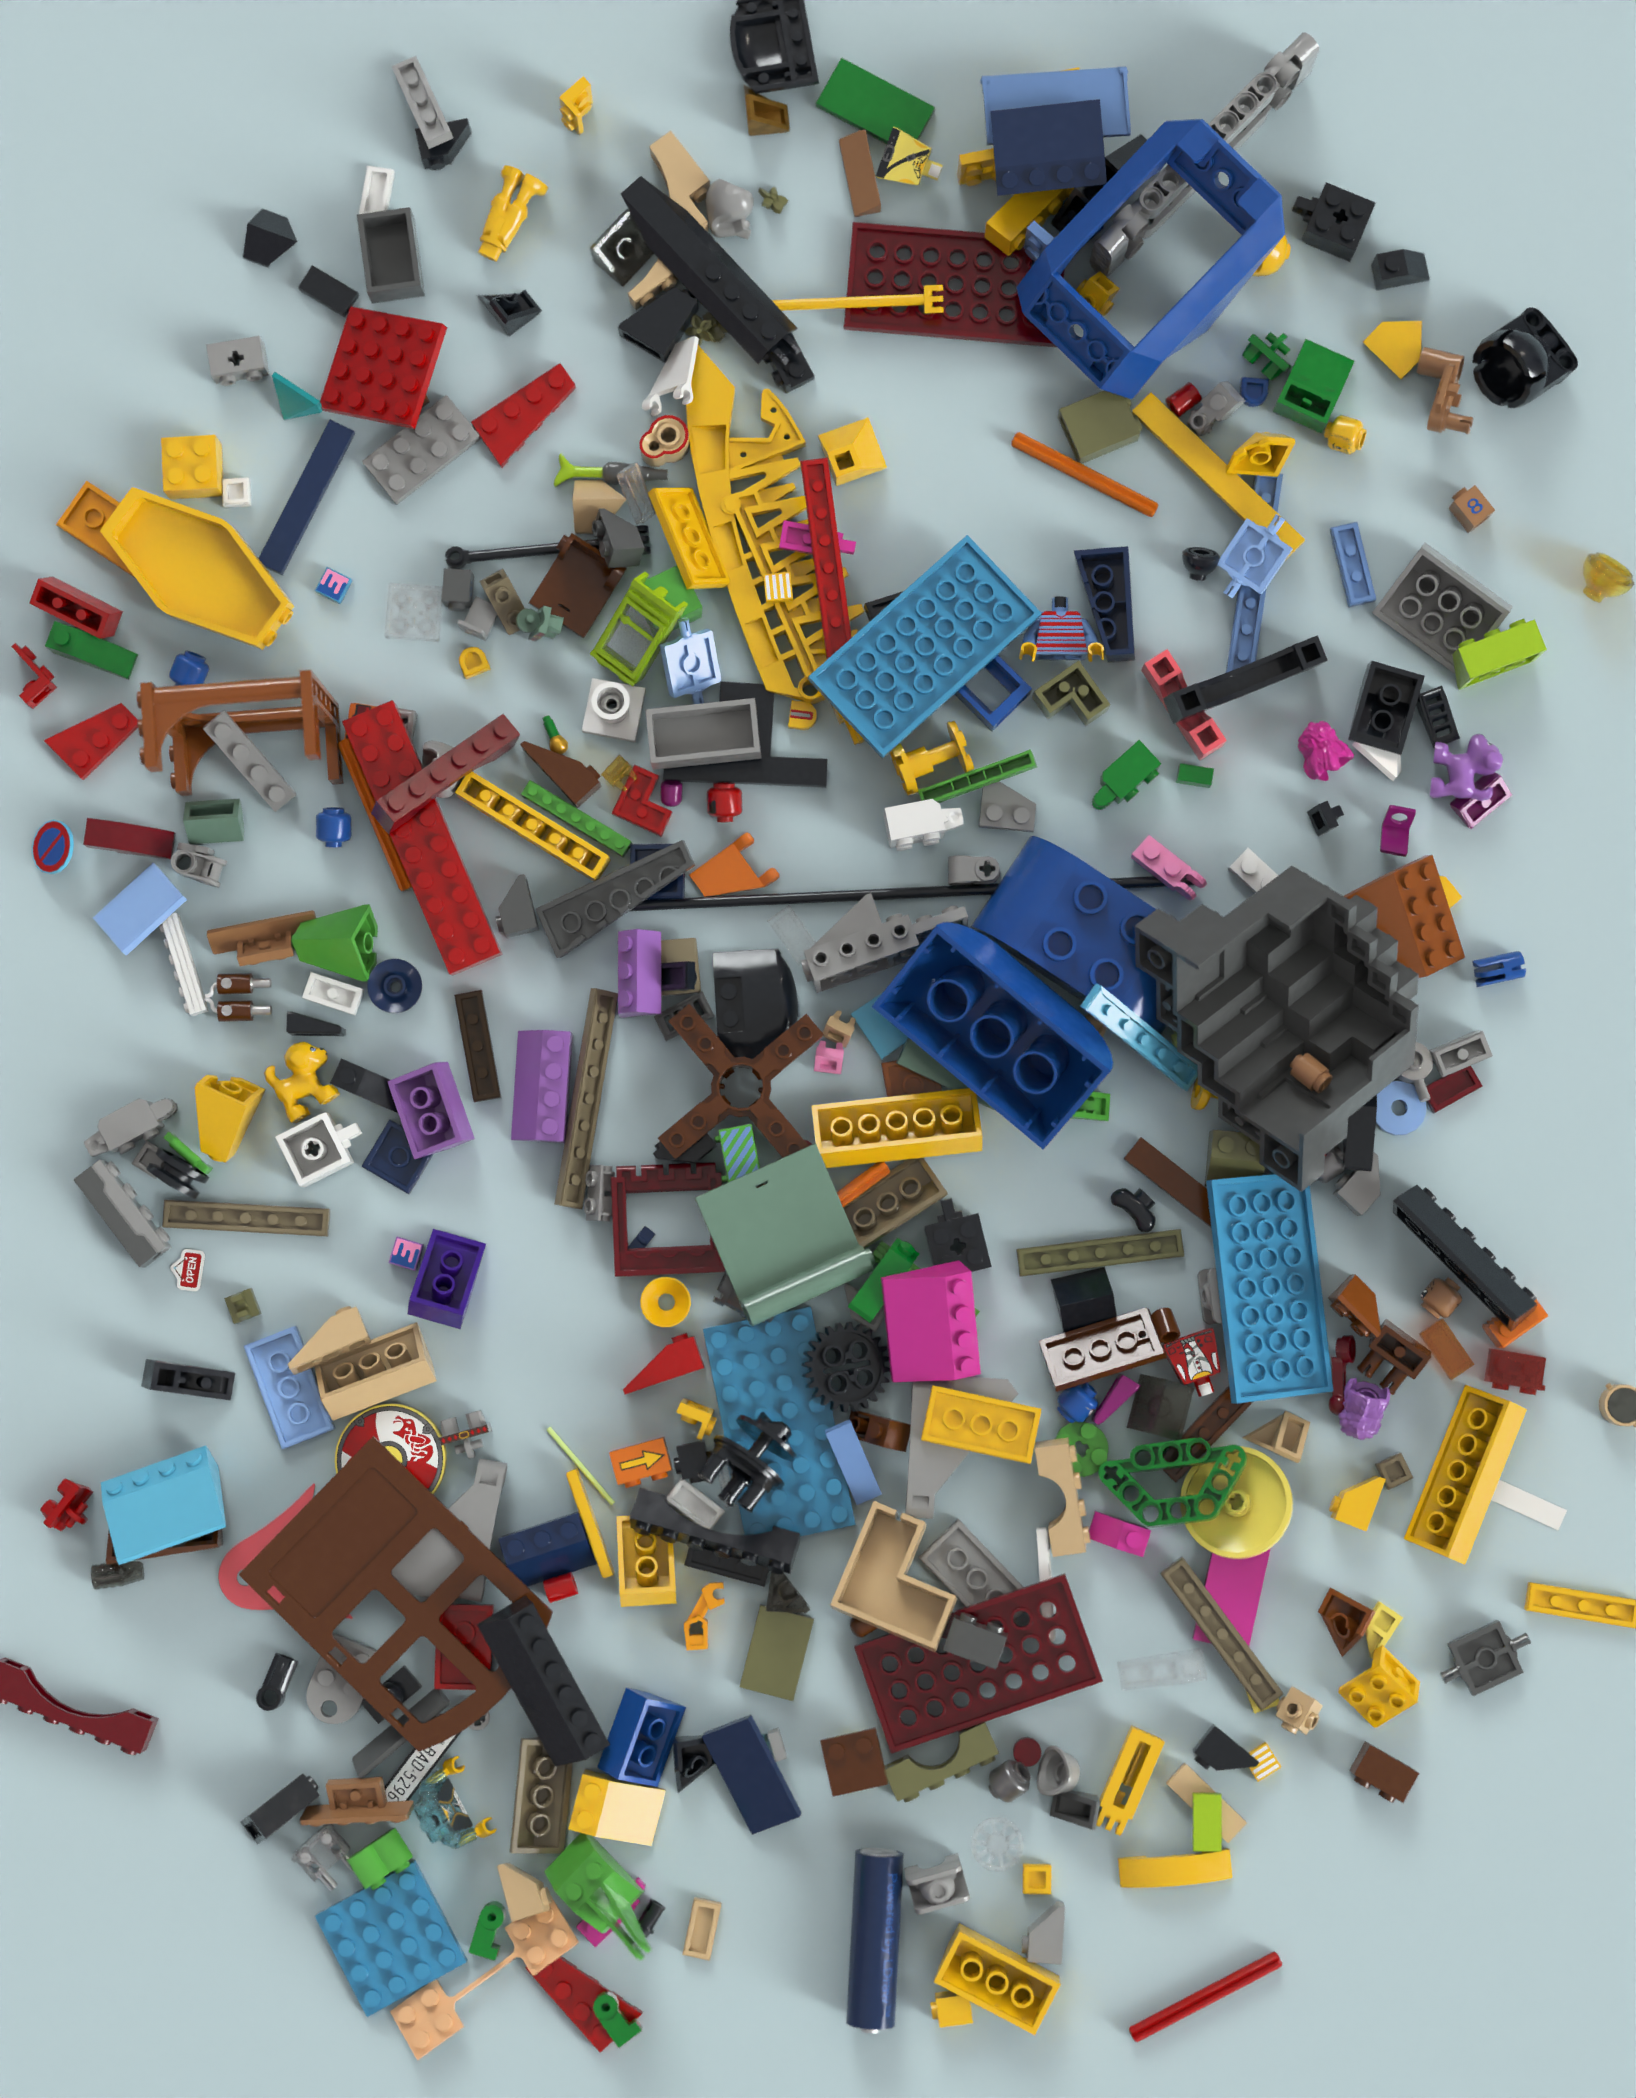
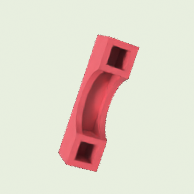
M1168 649L1144 663L1141 669L1166 710L1167 707L1163 698L1187 687L1183 673ZM1205 712L1176 723L1199 761L1221 748L1227 741L1213 718Z

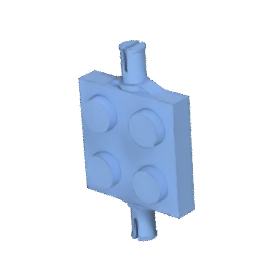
M1275 514L1269 526L1264 527L1246 518L1217 564L1227 571L1232 578L1225 591H1223L1226 595L1233 598L1241 585L1251 587L1258 593L1263 594L1293 550L1292 547L1281 541L1276 534L1285 519Z
M681 618L677 620L680 636L660 644L669 696L676 698L685 694H692L693 704L704 703L702 691L710 685L722 682L713 632L706 628L692 633L689 618Z

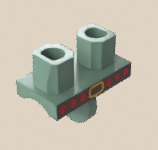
M543 606L537 611L526 608L518 613L516 624L521 631L531 633L528 640L537 641L542 637L553 639L556 634L559 635L564 618L550 614L551 607Z

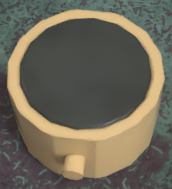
M1608 1383L1605 1385L1607 1389L1602 1392L1599 1399V1410L1602 1417L1614 1425H1633L1636 1427V1388L1625 1384L1611 1385Z

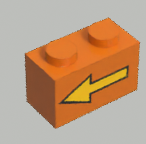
M665 1437L609 1452L617 1485L624 1483L625 1488L640 1485V1479L651 1476L652 1481L668 1477L667 1471L673 1469Z

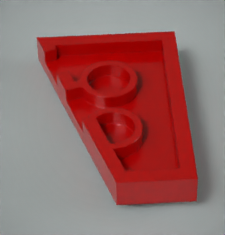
M119 703L44 741L84 780L138 728V719L122 703Z

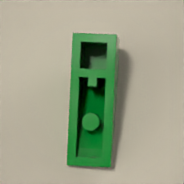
M56 621L53 623L45 647L54 654L128 680L138 657L137 653Z

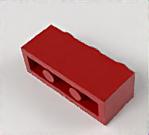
M53 576L37 580L29 604L99 639L115 635L123 611Z

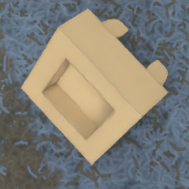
M838 1010L833 1016L829 1017L823 1030V1037L835 1043H842L843 1047L846 1048L855 1029L856 1020L851 1017L848 1023L840 1021L842 1012Z

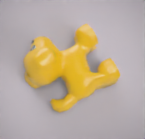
M304 1041L294 1043L287 1049L284 1055L286 1066L293 1072L292 1076L280 1080L275 1076V1066L273 1065L267 1067L264 1072L266 1081L274 1088L280 1102H283L286 1115L291 1123H298L311 1114L308 1107L298 1104L299 1099L313 1095L320 1104L323 1103L325 1105L340 1095L335 1086L330 1084L321 1085L316 1071L328 1060L326 1050L314 1047Z

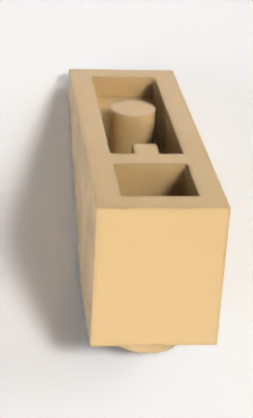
M348 1306L336 1311V1315L330 1317L288 1363L294 1375L372 1343L357 1307L351 1308Z

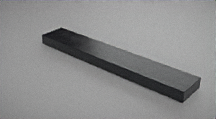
M761 756V759L664 769L663 780L826 788L828 760Z

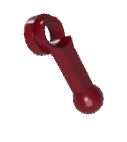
M1343 1335L1342 1338H1338L1336 1341V1357H1331L1334 1392H1332L1333 1396L1330 1398L1328 1406L1330 1411L1337 1416L1344 1410L1346 1365L1353 1363L1356 1357V1342L1353 1335Z

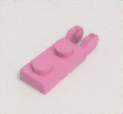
M1150 835L1131 855V859L1172 891L1176 890L1188 900H1193L1196 894L1193 889L1182 882L1185 878L1198 888H1204L1207 884L1206 880L1198 872L1191 870L1189 865Z

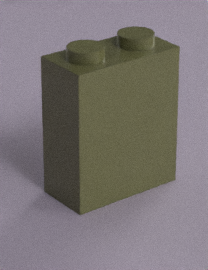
M1104 390L1059 409L1058 420L1077 462L1081 464L1138 441L1142 426L1137 415L1133 416L1129 408L1131 401L1129 398Z

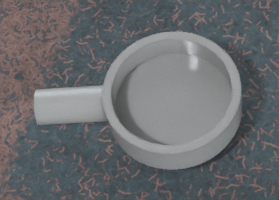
M1416 1042L1414 1064L1397 1077L1405 1083L1414 1084L1420 1102L1431 1099L1424 1081L1433 1068V1058L1430 1051L1421 1043Z

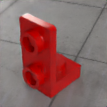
M14 643L11 647L39 677L37 680L28 682L23 688L24 692L19 695L27 705L34 709L57 688L51 681L55 676L44 665L40 668L34 662L37 657L26 645L21 648L18 644Z

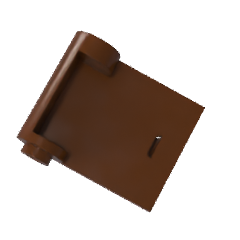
M571 533L569 537L564 535L558 543L556 549L560 552L528 604L538 610L543 606L551 607L550 614L563 617V626L584 638L627 568H608L605 558L600 555V550Z

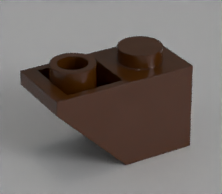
M851 1410L849 1419L859 1440L880 1447L906 1452L911 1424L859 1410L856 1412Z

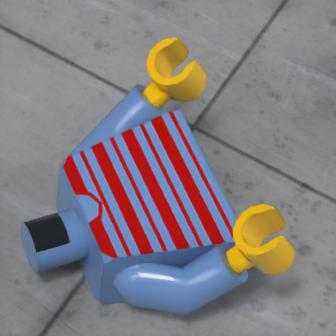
M1059 596L1052 598V611H1043L1040 618L1031 624L1024 633L1019 659L1022 660L1023 655L1028 654L1032 657V662L1035 660H1085L1088 651V661L1092 662L1093 655H1099L1101 660L1104 659V647L1099 643L1097 635L1089 622L1081 618L1080 612L1068 611V598Z

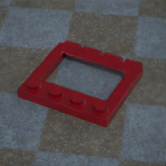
M715 1162L696 1163V1174H691V1163L669 1164V1175H664L663 1164L641 1165V1176H636V1165L616 1166L617 1177H611L615 1277L725 1272L711 1236L710 1245L628 1249L626 1194L710 1191L722 1185L721 1173H716Z

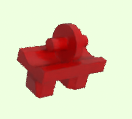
M63 1479L57 1491L64 1497L59 1503L49 1499L40 1508V1511L46 1518L43 1523L48 1528L53 1527L59 1531H63L66 1526L72 1528L76 1521L83 1525L87 1522L88 1518L83 1514L88 1508L85 1502L93 1494L89 1487L77 1484L69 1479Z

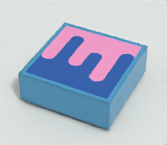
M327 567L315 592L341 604L352 583V579Z

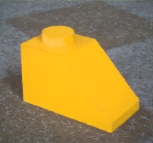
M1373 1476L1340 1491L1339 1495L1334 1496L1329 1507V1511L1332 1512L1331 1518L1367 1531L1386 1479Z

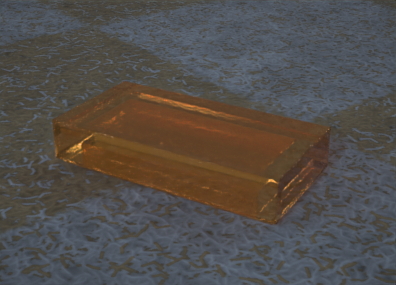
M1443 1318L1419 1333L1450 1380H1453L1475 1365Z

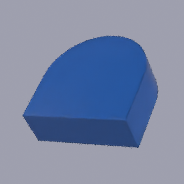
M1241 378L1240 395L1245 399V405L1257 407L1264 403L1268 395L1269 379Z

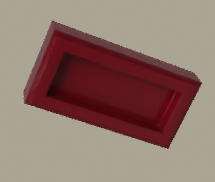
M1468 1066L1427 1085L1426 1087L1431 1099L1426 1102L1432 1112L1436 1113L1481 1088L1482 1084L1473 1068Z

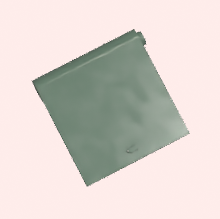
M816 1143L695 1197V1201L743 1313L751 1326L873 1271L872 1265L875 1264L873 1254L869 1249L865 1250L858 1244Z

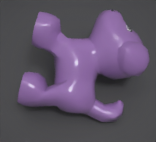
M1476 734L1470 738L1467 752L1463 754L1453 755L1449 752L1447 744L1435 742L1433 763L1447 767L1449 783L1445 785L1441 778H1432L1430 797L1441 798L1453 795L1455 798H1472L1479 801L1490 800L1493 796V788L1488 787L1484 790L1475 788L1474 775L1475 773L1484 776L1490 775L1501 768L1503 757L1499 749L1491 744L1482 734Z

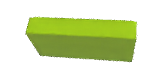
M1192 1793L1193 1851L1222 1852L1221 1793Z

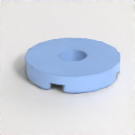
M1393 1081L1377 1094L1376 1124L1383 1132L1391 1135H1406L1415 1131L1423 1123L1426 1115V1101L1420 1102L1413 1084ZM1396 1100L1402 1101L1405 1105V1112L1402 1116L1395 1115L1391 1110V1105Z

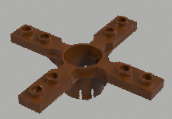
M690 1003L668 1021L713 1074L711 1082L712 1094L658 1137L675 1160L729 1115L736 1117L748 1116L782 1158L809 1146L769 1099L771 1080L824 1036L807 1014L769 1044L754 1059L747 1057L735 1058ZM736 1067L752 1069V1073L758 1080H762L763 1087L758 1089L761 1097L747 1108L730 1106L731 1102L727 1100L725 1095L721 1096V1089L725 1088V1085L722 1084L723 1078L727 1079L733 1074Z

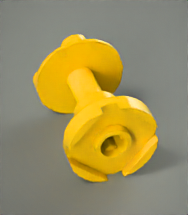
M955 721L947 722V729L951 739L948 743L930 750H926L925 746H922L905 753L900 743L890 752L896 773L902 781L904 780V783H901L907 796L918 792L915 778L933 772L934 765L954 757L958 758L965 773L974 770L972 759L969 754H966L964 746H967L962 731H959Z

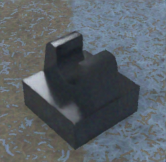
M1328 801L1320 803L1307 811L1318 836L1328 833L1339 826L1337 819L1344 815L1340 805L1331 808Z

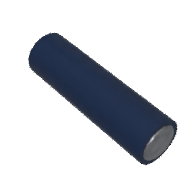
M885 1848L855 1850L846 2024L861 2028V2031L865 2033H878L879 2030L890 2029L895 2026L904 1854L900 1851Z

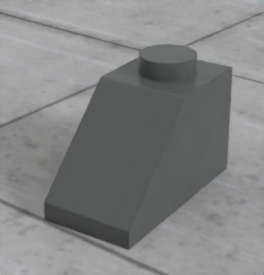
M522 874L517 877L498 908L500 916H496L499 932H504L507 938L539 931L526 876Z

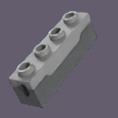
M99 1159L93 1166H90L73 1180L139 1267H147L172 1248L167 1242L170 1240V1237L161 1226L157 1228L151 1219L154 1216L144 1204L142 1206L139 1205L135 1199L137 1193L130 1184L126 1183L124 1185L118 1177L121 1172L112 1161L107 1162L106 1160Z

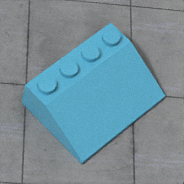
M206 1445L101 1482L102 1503L119 1565L226 1527L219 1467Z

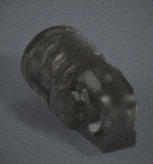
M129 1561L121 1565L118 1563L108 1565L102 1563L100 1565H92L91 1581L95 1590L124 1586L144 1580V1565L140 1561Z

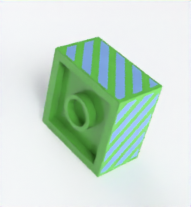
M752 1124L719 1130V1136L714 1138L716 1143L721 1142L727 1173L726 1176H722L723 1182H730L760 1168Z

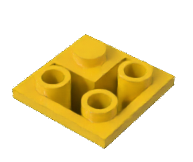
M869 417L818 435L825 458L828 457L829 468L836 486L887 468Z

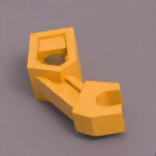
M710 1582L701 1589L702 1594L688 1620L684 1622L686 1650L708 1649V1620L704 1616L708 1609H714L725 1603V1598L717 1599L713 1595L715 1589H724V1582ZM700 1620L703 1633L690 1634V1624Z

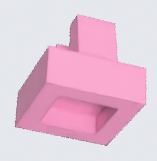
M820 1041L819 1046L816 1048L814 1071L841 1074L844 1055L842 1043H837L836 1049L826 1048V1041Z

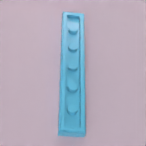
M1099 984L1094 985L1080 1007L1177 1086L1188 1091L1198 1077V1065L1177 1052V1048L1105 988Z

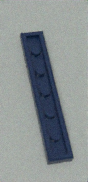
M331 419L329 420L258 558L266 568L283 576L355 435L354 430Z

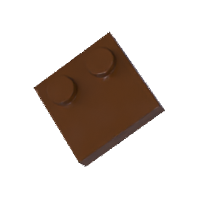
M876 1727L820 1740L833 1797L888 1784Z

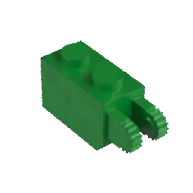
M1140 740L1103 771L1100 777L1102 788L1093 796L1094 798H1092L1093 801L1091 802L1096 810L1105 809L1114 800L1118 804L1123 800L1128 803L1139 793L1137 787L1145 781L1148 785L1160 774L1157 769L1161 763Z

